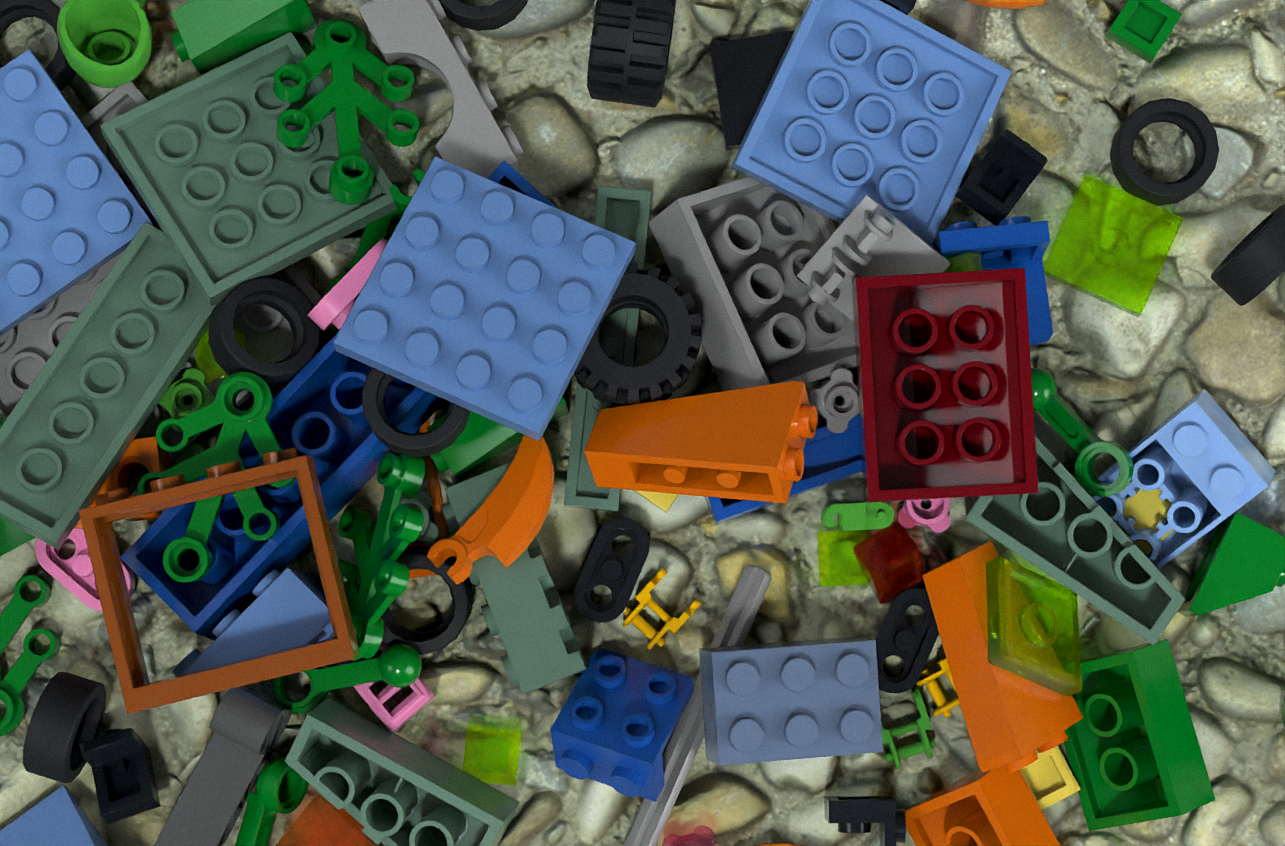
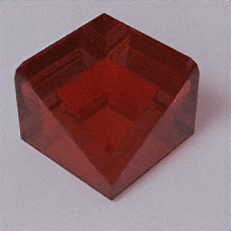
M897 520L887 528L881 529L853 547L855 558L880 604L888 602L903 591L923 580L922 575L926 573L917 544Z

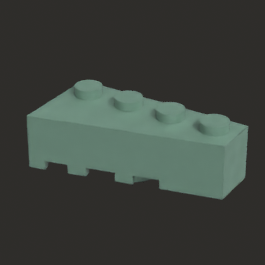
M1035 436L1038 493L980 496L965 519L1154 646L1185 601V598Z
M506 464L445 488L449 502L442 504L441 508L452 535L480 508L498 485L508 469ZM536 536L529 547L509 567H504L497 558L489 555L473 562L469 579L472 585L481 583L488 602L481 606V610L491 635L500 634L507 652V655L502 656L501 660L512 687L519 685L522 695L528 694L588 669Z
M329 697L307 714L284 761L336 809L340 810L343 808L364 827L362 832L377 846L380 843L384 846H498L520 803Z

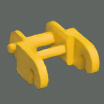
M662 568L635 597L640 603L635 610L632 611L628 607L623 612L627 618L621 625L626 627L632 623L650 640L647 645L649 650L655 644L662 647L666 643L662 638L666 631L669 629L675 634L702 604L697 598L677 619L671 617L653 601L650 592L668 573L665 568ZM646 605L666 622L659 632L639 615Z
M944 657L935 662L938 670L931 674L928 668L923 670V678L918 680L916 685L922 686L925 684L937 706L933 710L932 715L937 716L943 713L944 717L947 718L952 715L951 708L958 705L960 710L962 709L958 697L947 702L936 681V678L946 673L956 691L947 658Z

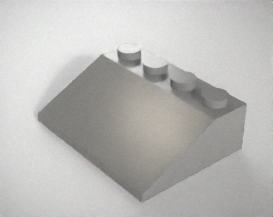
M749 176L679 198L649 222L671 275L681 282L680 289L685 294L689 292L695 301L694 309L696 314L700 313L702 323L700 330L701 342L723 391L790 381L804 382L807 390L818 385L824 379L829 378L831 372L836 368H845L849 371L856 368L854 322L829 302L824 307L814 302L808 295L811 287L797 277L800 270L836 230L831 218Z

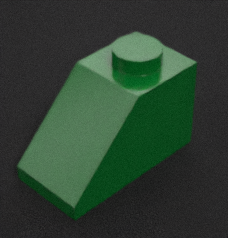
M1238 512L1231 514L1219 523L1184 595L1185 601L1177 612L1186 617L1198 616L1272 592L1275 585L1282 587L1285 584V536Z

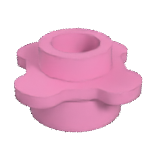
M952 498L928 499L931 502L929 509L921 507L923 499L904 500L903 508L897 513L898 522L907 529L919 525L929 527L935 533H941L948 529L951 523L947 513L950 507V499Z

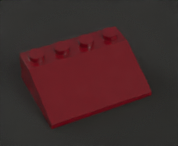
M1025 268L856 277L852 283L864 502L1038 493Z

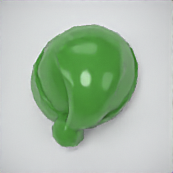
M67 0L60 9L57 20L58 41L66 60L78 76L86 82L102 88H117L133 81L142 72L151 54L153 37L143 8L147 0Z

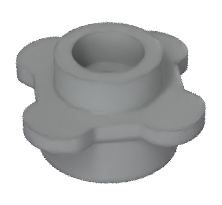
M845 368L834 369L829 378L821 381L816 388L811 389L808 393L810 405L816 406L818 414L826 419V428L833 433L846 431L848 422L859 413L858 388L852 382V373ZM842 396L844 401L841 405L837 406L835 398Z

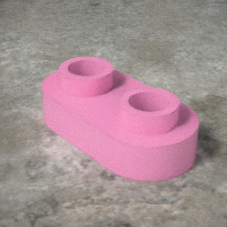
M384 237L367 252L307 315L323 331L331 324L340 331L356 301L355 299L359 296L388 243Z
M73 529L66 540L71 539L76 546L75 554L69 559H64L61 556L60 549L58 550L37 538L35 554L39 564L86 606L102 611L84 530ZM121 560L131 599L135 589L134 574L131 568Z

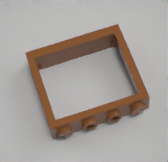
M296 447L262 455L263 466L242 471L240 461L225 463L206 468L208 479L186 484L184 474L150 482L152 493L130 498L128 488L113 490L94 496L96 506L79 510L127 714L355 659L360 655L313 456L305 455L298 457ZM297 478L335 637L150 682L112 522Z

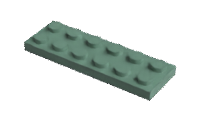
M146 222L143 223L0 427V518L58 550L80 520L79 510L88 508L94 496H96L208 330L209 322L217 306L220 304L219 302L213 306L209 305L164 232Z

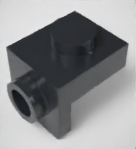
M1005 129L961 186L955 197L989 222L998 226L999 222L1007 217L1048 160L1029 143L1023 141L1010 130Z
M133 728L110 729L99 734L96 739L80 745L82 757L92 767L100 816L108 824L161 806L150 749Z

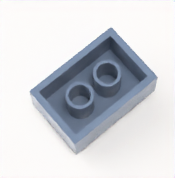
M858 636L699 649L706 759L721 766L883 752L876 640Z

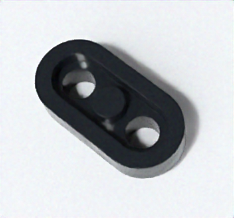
M616 518L603 525L596 536L574 588V603L577 610L582 616L592 622L607 623L613 621L623 613L628 604L650 549L648 534L638 522L629 518ZM626 536L632 540L633 550L629 555L618 556L613 552L612 544L617 537ZM606 586L611 590L612 599L606 606H596L592 602L591 592L595 587Z
M913 588L895 596L874 640H876L879 690L896 694L911 689L918 682L933 649L939 631L927 590ZM910 606H917L923 611V622L917 627L910 626L905 620V612ZM890 655L898 657L902 662L901 672L894 677L888 676L883 670V662Z

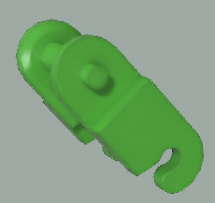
M886 502L829 504L823 509L821 520L825 527L832 528L835 525L833 517L837 514L840 530L884 529L890 526L894 521L895 514L893 508Z
M917 687L910 689L912 698L916 703L915 709L918 715L914 722L893 729H884L881 722L883 744L887 743L890 752L884 756L886 762L893 761L896 770L901 768L900 760L925 752L929 759L933 758L931 748L936 747L934 738L928 740L925 731L931 729L932 725L921 693ZM917 729L920 738L919 742L896 749L893 737Z

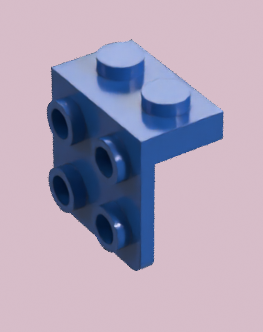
M1016 216L1000 221L998 226L978 227L975 222H959L947 226L945 231L938 232L933 248L951 262L944 272L1025 268L1030 345L1045 344L1050 340L1053 334L1042 261V257L1051 242L1048 220L1031 222L1030 217Z
M599 649L591 656L587 663L588 669L582 672L550 729L556 767L562 769L573 778L582 780L588 778L611 786L622 795L628 797L640 796L656 802L665 785L662 752L694 692L693 680L689 676L607 649Z

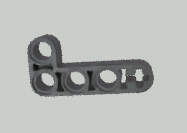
M247 685L228 689L210 722L209 728L214 733L154 846H224L247 802L248 791H253L260 771L270 759L290 720L292 709Z

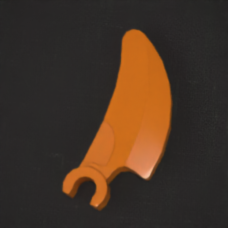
M524 435L505 475L480 508L453 536L436 542L429 549L427 557L436 568L440 567L447 558L457 557L455 564L447 571L448 576L457 585L464 582L470 576L473 562L487 555L494 556L504 567H509L529 547L541 529L550 508L554 490V466L550 449L543 435L540 441Z

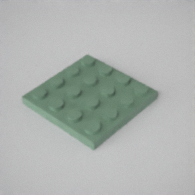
M291 32L100 125L102 136L210 306L221 302L227 294L242 282L259 277L266 278L398 209L393 203L389 187L393 184L360 135L361 157L366 160L374 172L371 195L366 201L357 205L340 203L331 195L328 187L330 169L334 162L339 160L334 111L309 132V138L304 145L288 147L278 140L276 129L279 115L290 109L300 110L327 86L319 75L306 85L305 94L300 100L285 102L276 97L273 92L275 71L283 65L296 66L307 56ZM286 80L281 82L282 84L288 87H294L298 85L295 81ZM288 125L284 127L285 129L291 132H298L302 130L299 126L296 125ZM345 173L346 176L351 178L359 177V175L354 173Z

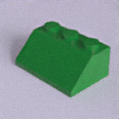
M1168 639L1157 641L1154 646L1148 643L1058 667L1084 717L1065 730L1069 739L1064 742L1073 776L1081 789L1078 791L1089 831L1181 816L1215 800Z

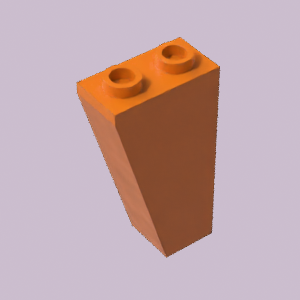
M790 381L600 409L584 453L596 487L787 504L793 482H799L803 475V450L807 438L813 439L818 423L817 408L815 405H810L805 383L801 381Z
M992 541L982 544L922 575L977 764L982 773L1003 765L1008 773L1015 772L1038 759L1034 751L1035 749L1042 753L1068 740L1069 737L1065 730L1084 717Z

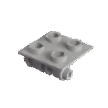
M866 194L800 270L797 277L811 287L808 295L814 302L823 307L829 302L854 322L852 283L856 277L943 273L950 266L951 262Z

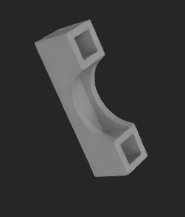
M372 0L359 7L358 10L362 20L388 66L402 65L427 70L440 78L451 91L454 105L452 119L447 131L435 145L440 159L484 178H488L503 161L507 162L515 171L521 173L516 157L524 153L522 147L509 125L500 129L490 111L498 108L484 80L481 79L474 83L464 67L470 64L472 60L459 36L455 34L450 38L447 37L439 22L446 18L439 0Z

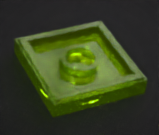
M1085 175L1079 184L1043 265L1044 274L1053 280L1139 317L1145 308L1184 218Z
M1001 556L986 562L988 663L1067 697L1082 691L1077 594L1069 588Z

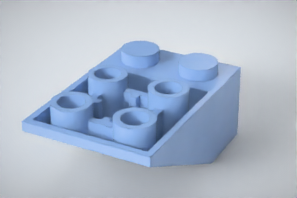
M1203 389L1128 450L1133 461V476L1129 485L1123 491L1106 497L1088 494L1114 521L1117 520L1128 533L1129 539L1133 543L1135 540L1144 539L1151 544L1153 550L1145 556L1159 570L1266 489L1276 471L1210 394ZM1116 460L1097 478L1103 483H1113L1120 471L1118 461ZM1159 488L1161 491L1159 498L1162 501L1168 499L1172 503L1167 513V519L1163 517L1157 523L1156 527L1158 530L1156 531L1148 528L1136 530L1133 527V524L1136 522L1135 518L1131 516L1127 519L1122 514L1126 506V499L1129 496L1132 498L1140 489L1152 491ZM1174 529V531L1161 542V537L1168 533L1170 530Z

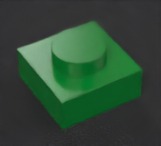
M1127 0L1105 36L1150 64L1182 14L1159 0Z

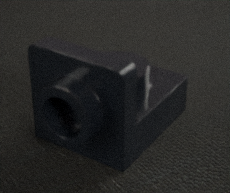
M824 796L825 819L828 823H838V832L869 833L871 832V823H879L880 846H896V843H905L904 809H896V800L891 796Z

